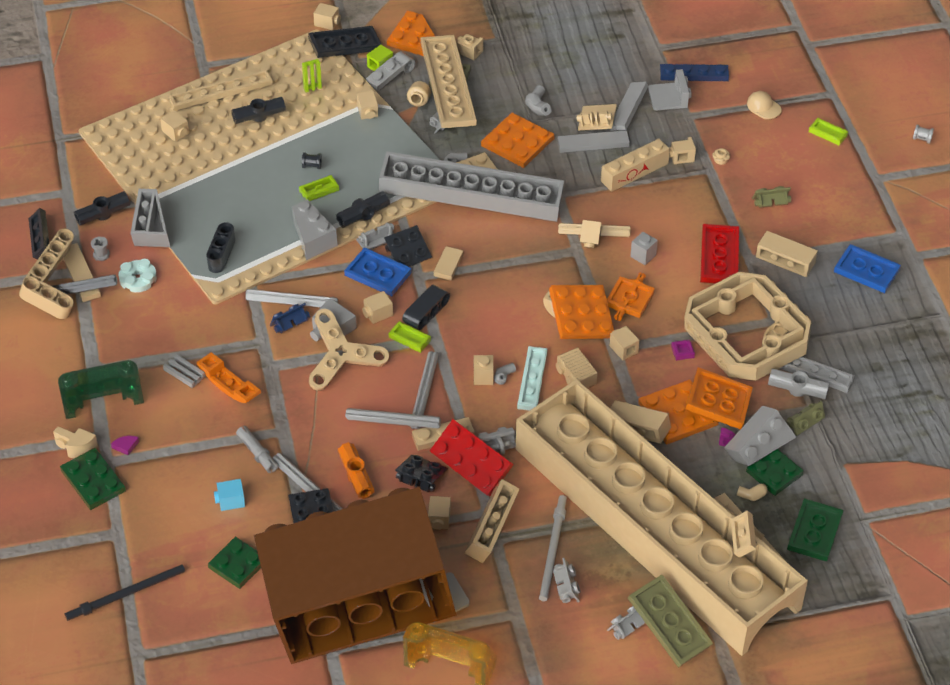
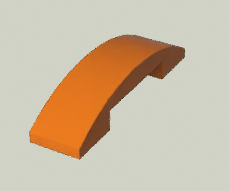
M212 352L196 362L197 366L205 372L207 378L214 385L236 401L247 403L261 393V390L250 381L244 382L224 366V361Z

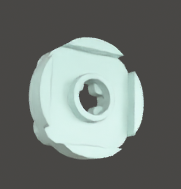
M148 259L125 262L120 266V285L124 289L125 287L130 289L131 292L146 291L157 280L156 269L150 264Z

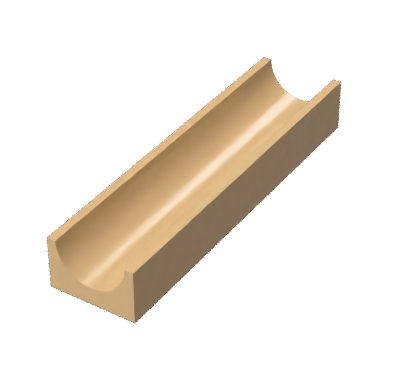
M577 379L517 419L516 450L656 578L663 575L682 602L741 656L748 652L755 635L773 615L786 607L795 614L802 609L808 580L756 535L755 550L742 557L735 555L731 519L734 516Z

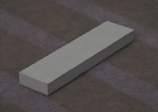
M632 82L615 113L611 131L627 130L648 88L647 82Z
M627 130L557 137L560 153L629 147L630 145Z
M800 357L779 368L790 373L803 371L809 378L830 383L829 387L845 393L848 392L855 376L804 357Z

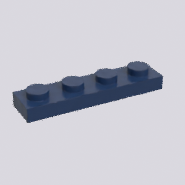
M660 64V80L675 81L676 70L683 69L684 76H687L688 81H729L728 65Z

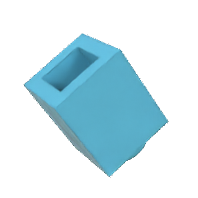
M241 479L217 483L218 491L214 492L215 503H220L221 511L245 507Z

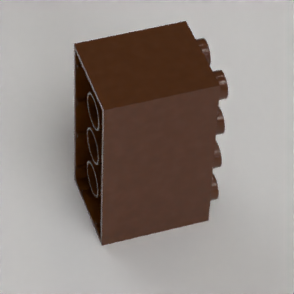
M420 487L413 489L397 488L386 497L372 501L356 500L345 509L331 513L315 512L309 515L306 520L290 525L274 524L269 526L265 532L254 535L273 620L291 664L457 616ZM421 578L423 580V584L430 606L428 605L424 597V593L420 583ZM429 590L433 595V600H431Z

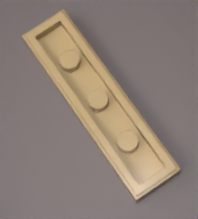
M78 243L71 244L63 260L73 282L93 278ZM99 289L78 292L82 302L101 297Z

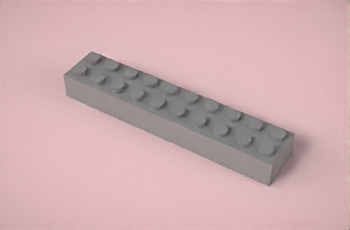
M386 151L379 177V192L384 191L387 194L555 222L558 219L564 185L563 180Z

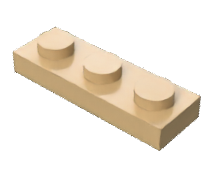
M469 417L455 420L475 434ZM450 422L442 423L440 428L426 427L413 430L412 437L417 450L431 448Z

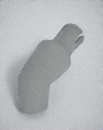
M537 85L534 91L526 96L525 102L528 108L535 114L546 116L552 111L548 103L541 101V97L545 93V88L541 85Z

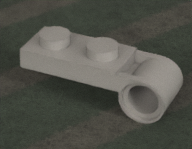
M400 51L370 74L366 81L379 91L402 71L405 73L411 72L415 67V60Z

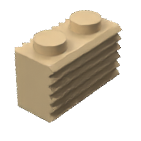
M578 347L557 356L556 369L559 374H563L566 377L568 385L576 379L586 388L596 385L597 371H595V368H593Z

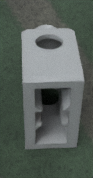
M331 298L321 306L320 309L332 311L344 336L357 328L356 315ZM315 313L312 317L314 330L310 332L313 340L318 341L322 336L314 321ZM322 315L319 317L320 321L323 323H327L330 321V318L327 317V315Z

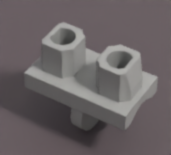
M501 427L496 432L490 434L483 432L478 436L479 439L501 455L505 454V450L516 447L513 428Z

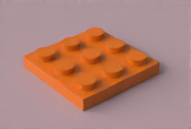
M511 113L481 141V146L525 168L554 140V133Z
M551 285L549 292L560 339H610V333L614 331L603 285Z
M698 367L685 409L741 430L744 425L753 387Z
M690 379L643 396L638 400L640 407L668 413L671 428L663 439L666 445L718 426L719 421L685 409L692 386Z

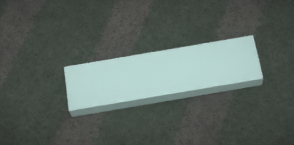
M528 346L517 409L530 411L538 405L547 348Z

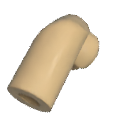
M758 484L751 489L740 486L737 496L757 501L767 494V487L764 484Z

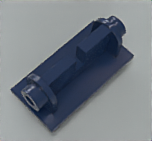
M306 303L301 305L295 304L289 308V311L275 314L272 317L270 327L275 325V332L283 333L293 328L290 322L292 320L296 326L308 321L310 314L308 311H304Z

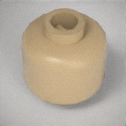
M422 81L414 82L407 92L408 101L416 107L425 105L431 96V88Z

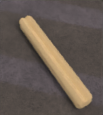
M559 223L558 225L559 234L581 235L582 224ZM602 225L600 236L629 237L631 229L630 226Z

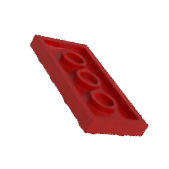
M703 224L700 282L718 283L738 273L739 226Z
M452 419L430 449L432 454L489 497L501 479L505 478L514 465L454 419Z

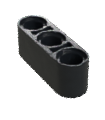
M224 222L218 225L206 254L209 271L212 273H219L224 270L235 244L234 227L231 223Z
M434 284L431 285L405 311L402 321L417 330L423 329L448 303L450 293Z

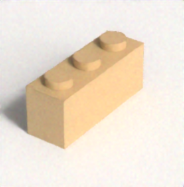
M766 231L758 243L756 257L807 277L816 263L818 250Z
M616 400L610 408L648 441L661 444L671 428L668 413Z

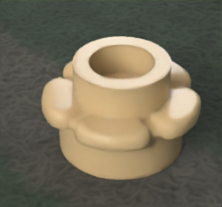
M720 148L715 150L713 158L717 164L722 165L728 162L730 155L726 149Z

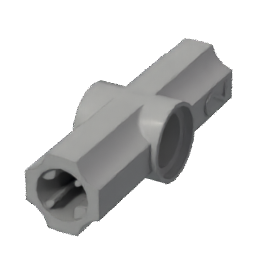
M777 369L771 370L768 385L787 389L793 396L800 397L806 394L826 399L830 384L809 378L803 371H796L792 374Z

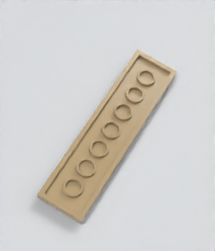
M454 35L421 37V47L441 128L476 126L477 120Z

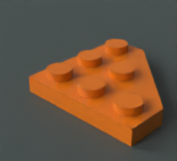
M407 10L387 39V46L424 56L421 47V37H433L435 35L422 14Z

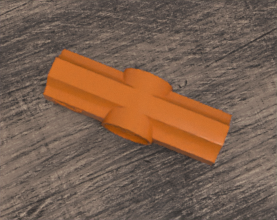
M344 443L338 448V454L346 469L347 478L352 483L358 498H369L374 493V487L365 469V463L360 458L354 444Z

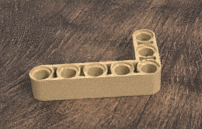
M60 229L24 278L19 292V296L23 300L59 319L69 317L74 301L69 295L46 284V282L71 247L74 234L69 229Z

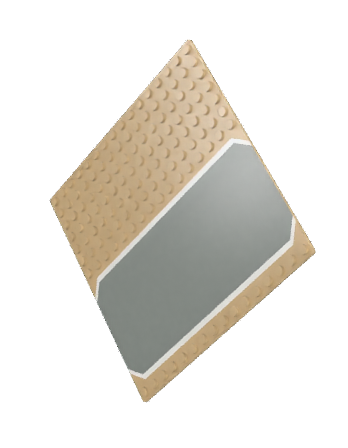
M308 33L79 129L81 137L135 205L139 189H157L170 242L169 249L215 305L359 238L363 232L365 233L372 229L376 231L377 227L387 222L389 224L436 203L435 201L387 194L390 205L375 212L370 220L364 221L361 219L344 228L339 225L336 220L337 213L351 207L352 203L358 198L365 200L379 193V177L386 151L436 160L440 159L375 90L374 93L378 103V117L361 120L357 107L356 93L371 91L374 88L343 55L317 58L308 39ZM319 59L322 88L318 89L316 87L314 91L309 89V92L306 93L303 87L302 63ZM314 64V77H315V83H316V73H315V64ZM307 66L308 84H311L310 67ZM266 69L269 72L273 85L176 110L177 113L188 121L189 134L175 142L162 131L160 118L174 111L168 95ZM283 97L286 111L268 115L266 120L262 122L249 120L238 124L234 123L231 115L232 109L250 105L254 99L266 101ZM303 152L310 155L321 153V169H317V167L302 168ZM332 175L339 185V191L310 202L336 229L338 246L306 260L294 225L292 206L305 201L302 193L299 192V186ZM224 222L231 223L234 227L235 244L224 270L219 273H212L209 271L206 254L218 225Z

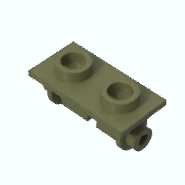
M779 186L771 190L761 188L755 191L752 200L755 199L754 204L759 208L772 206L771 200H774L775 206L788 205L791 202V196L788 195L791 187Z
M822 401L809 404L808 407L800 411L801 414L797 413L787 418L786 423L790 428H794L795 436L801 434L825 418Z

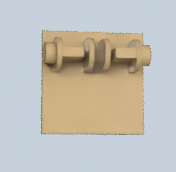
M617 104L583 106L580 115H577V121L579 122L578 131L612 129Z

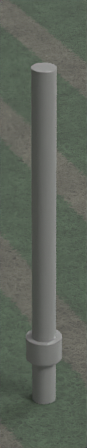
M564 495L559 496L557 507L553 513L554 524L539 595L541 601H547L562 521L566 516L565 505L567 497Z

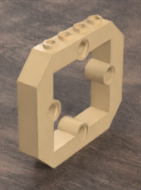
M738 272L689 297L685 313V330L728 377L756 381L770 374L772 369H779L806 355L810 338L811 320L766 275ZM753 294L769 310L771 318L774 321L780 322L790 333L780 338L776 335H767L762 340L761 348L741 357L727 342L726 330L720 327L714 328L705 318L717 312L725 315L732 314L736 310L737 302Z

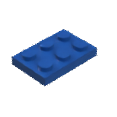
M850 244L834 267V272L885 293L900 271L901 265Z
M365 247L344 270L345 276L380 292L384 291L391 297L412 273L410 267Z

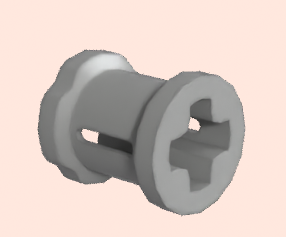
M916 125L913 139L924 140L930 144L934 128L927 129Z
M95 237L91 241V246L94 249V259L97 261L107 260L110 255L107 249V239L105 237Z

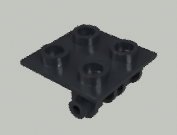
M417 225L384 237L387 244L385 245L386 251L391 252L394 261L410 267L432 258Z
M410 455L395 471L397 472L396 478L399 479V482L413 486L415 483V488L420 486L421 490L433 492L436 484L433 483L448 468L441 466L440 463L425 460L419 455Z
M329 488L288 495L293 523L306 520L309 515L315 512H334Z

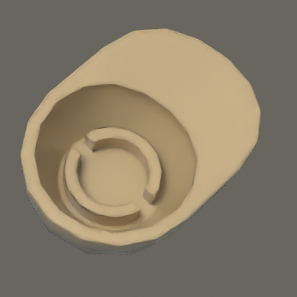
M753 92L747 100L748 109L763 119L776 118L782 112L780 105L773 101L767 92Z

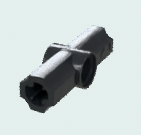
M283 97L266 101L254 99L250 105L232 109L231 115L235 124L249 120L262 122L266 120L268 115L286 111Z
M125 191L108 198L100 196L93 200V204L74 211V216L79 226L96 219L104 221L111 217V213L130 206V200Z
M384 191L365 200L358 198L352 203L351 207L337 213L336 220L342 228L361 219L368 221L374 216L375 212L390 205V200Z

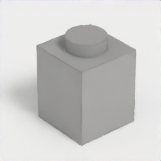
M642 232L632 241L630 257L646 265L656 256L658 240Z

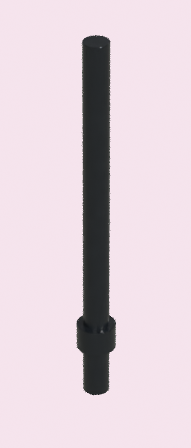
M181 564L90 603L88 601L79 605L80 607L64 613L65 618L69 621L81 615H89L95 609L184 573L185 568Z

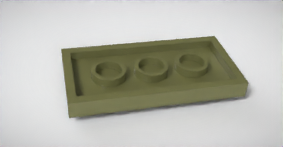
M663 575L658 576L628 596V600L678 668L713 644Z

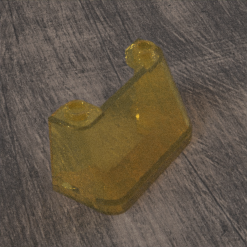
M419 622L410 624L403 636L404 666L414 669L417 662L424 660V662L428 663L431 655H435L470 666L468 676L475 678V685H488L496 666L497 656L494 650L486 643Z

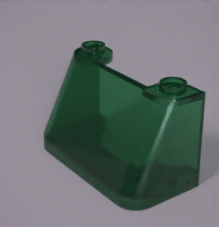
M131 360L71 371L62 374L58 378L66 419L76 418L75 412L79 407L80 409L84 408V400L121 393L123 400L130 398L133 400L134 405L144 403L138 367Z

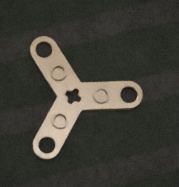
M328 309L317 311L314 321L328 352L310 374L309 385L313 390H324L344 363L382 367L387 363L389 353L384 347L347 342L332 311ZM322 315H327V317L330 318V321L327 323H323L320 321L319 317ZM339 348H342L343 352L346 353H343V355L340 356L339 352L336 351H338ZM380 352L384 359L376 360L374 354ZM321 376L324 379V383L316 384L313 378Z

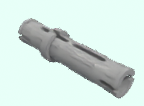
M247 426L240 427L236 434L254 454V459L261 463L268 473H271V470L275 472L278 464L271 458L270 452L262 447Z

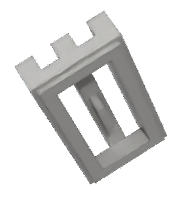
M177 354L173 360L170 359L168 361V365H163L164 371L191 388L196 386L205 377L204 371Z

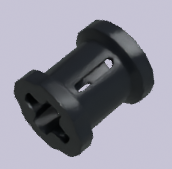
M303 152L302 168L317 167V169H321V153L310 155Z

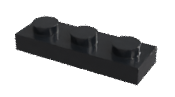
M41 208L28 218L32 256L37 260L49 245L46 211Z

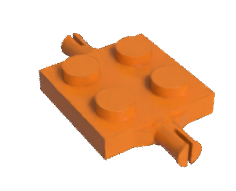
M640 272L635 280L619 277L607 298L608 307L617 310L614 315L615 320L621 321L624 314L638 318L642 316L655 288L643 283V280L646 278L644 273Z

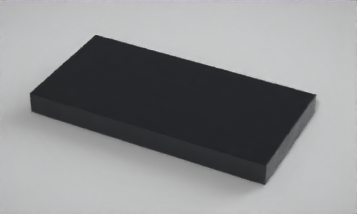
M373 26L308 33V39L317 58L371 52L379 45H382Z

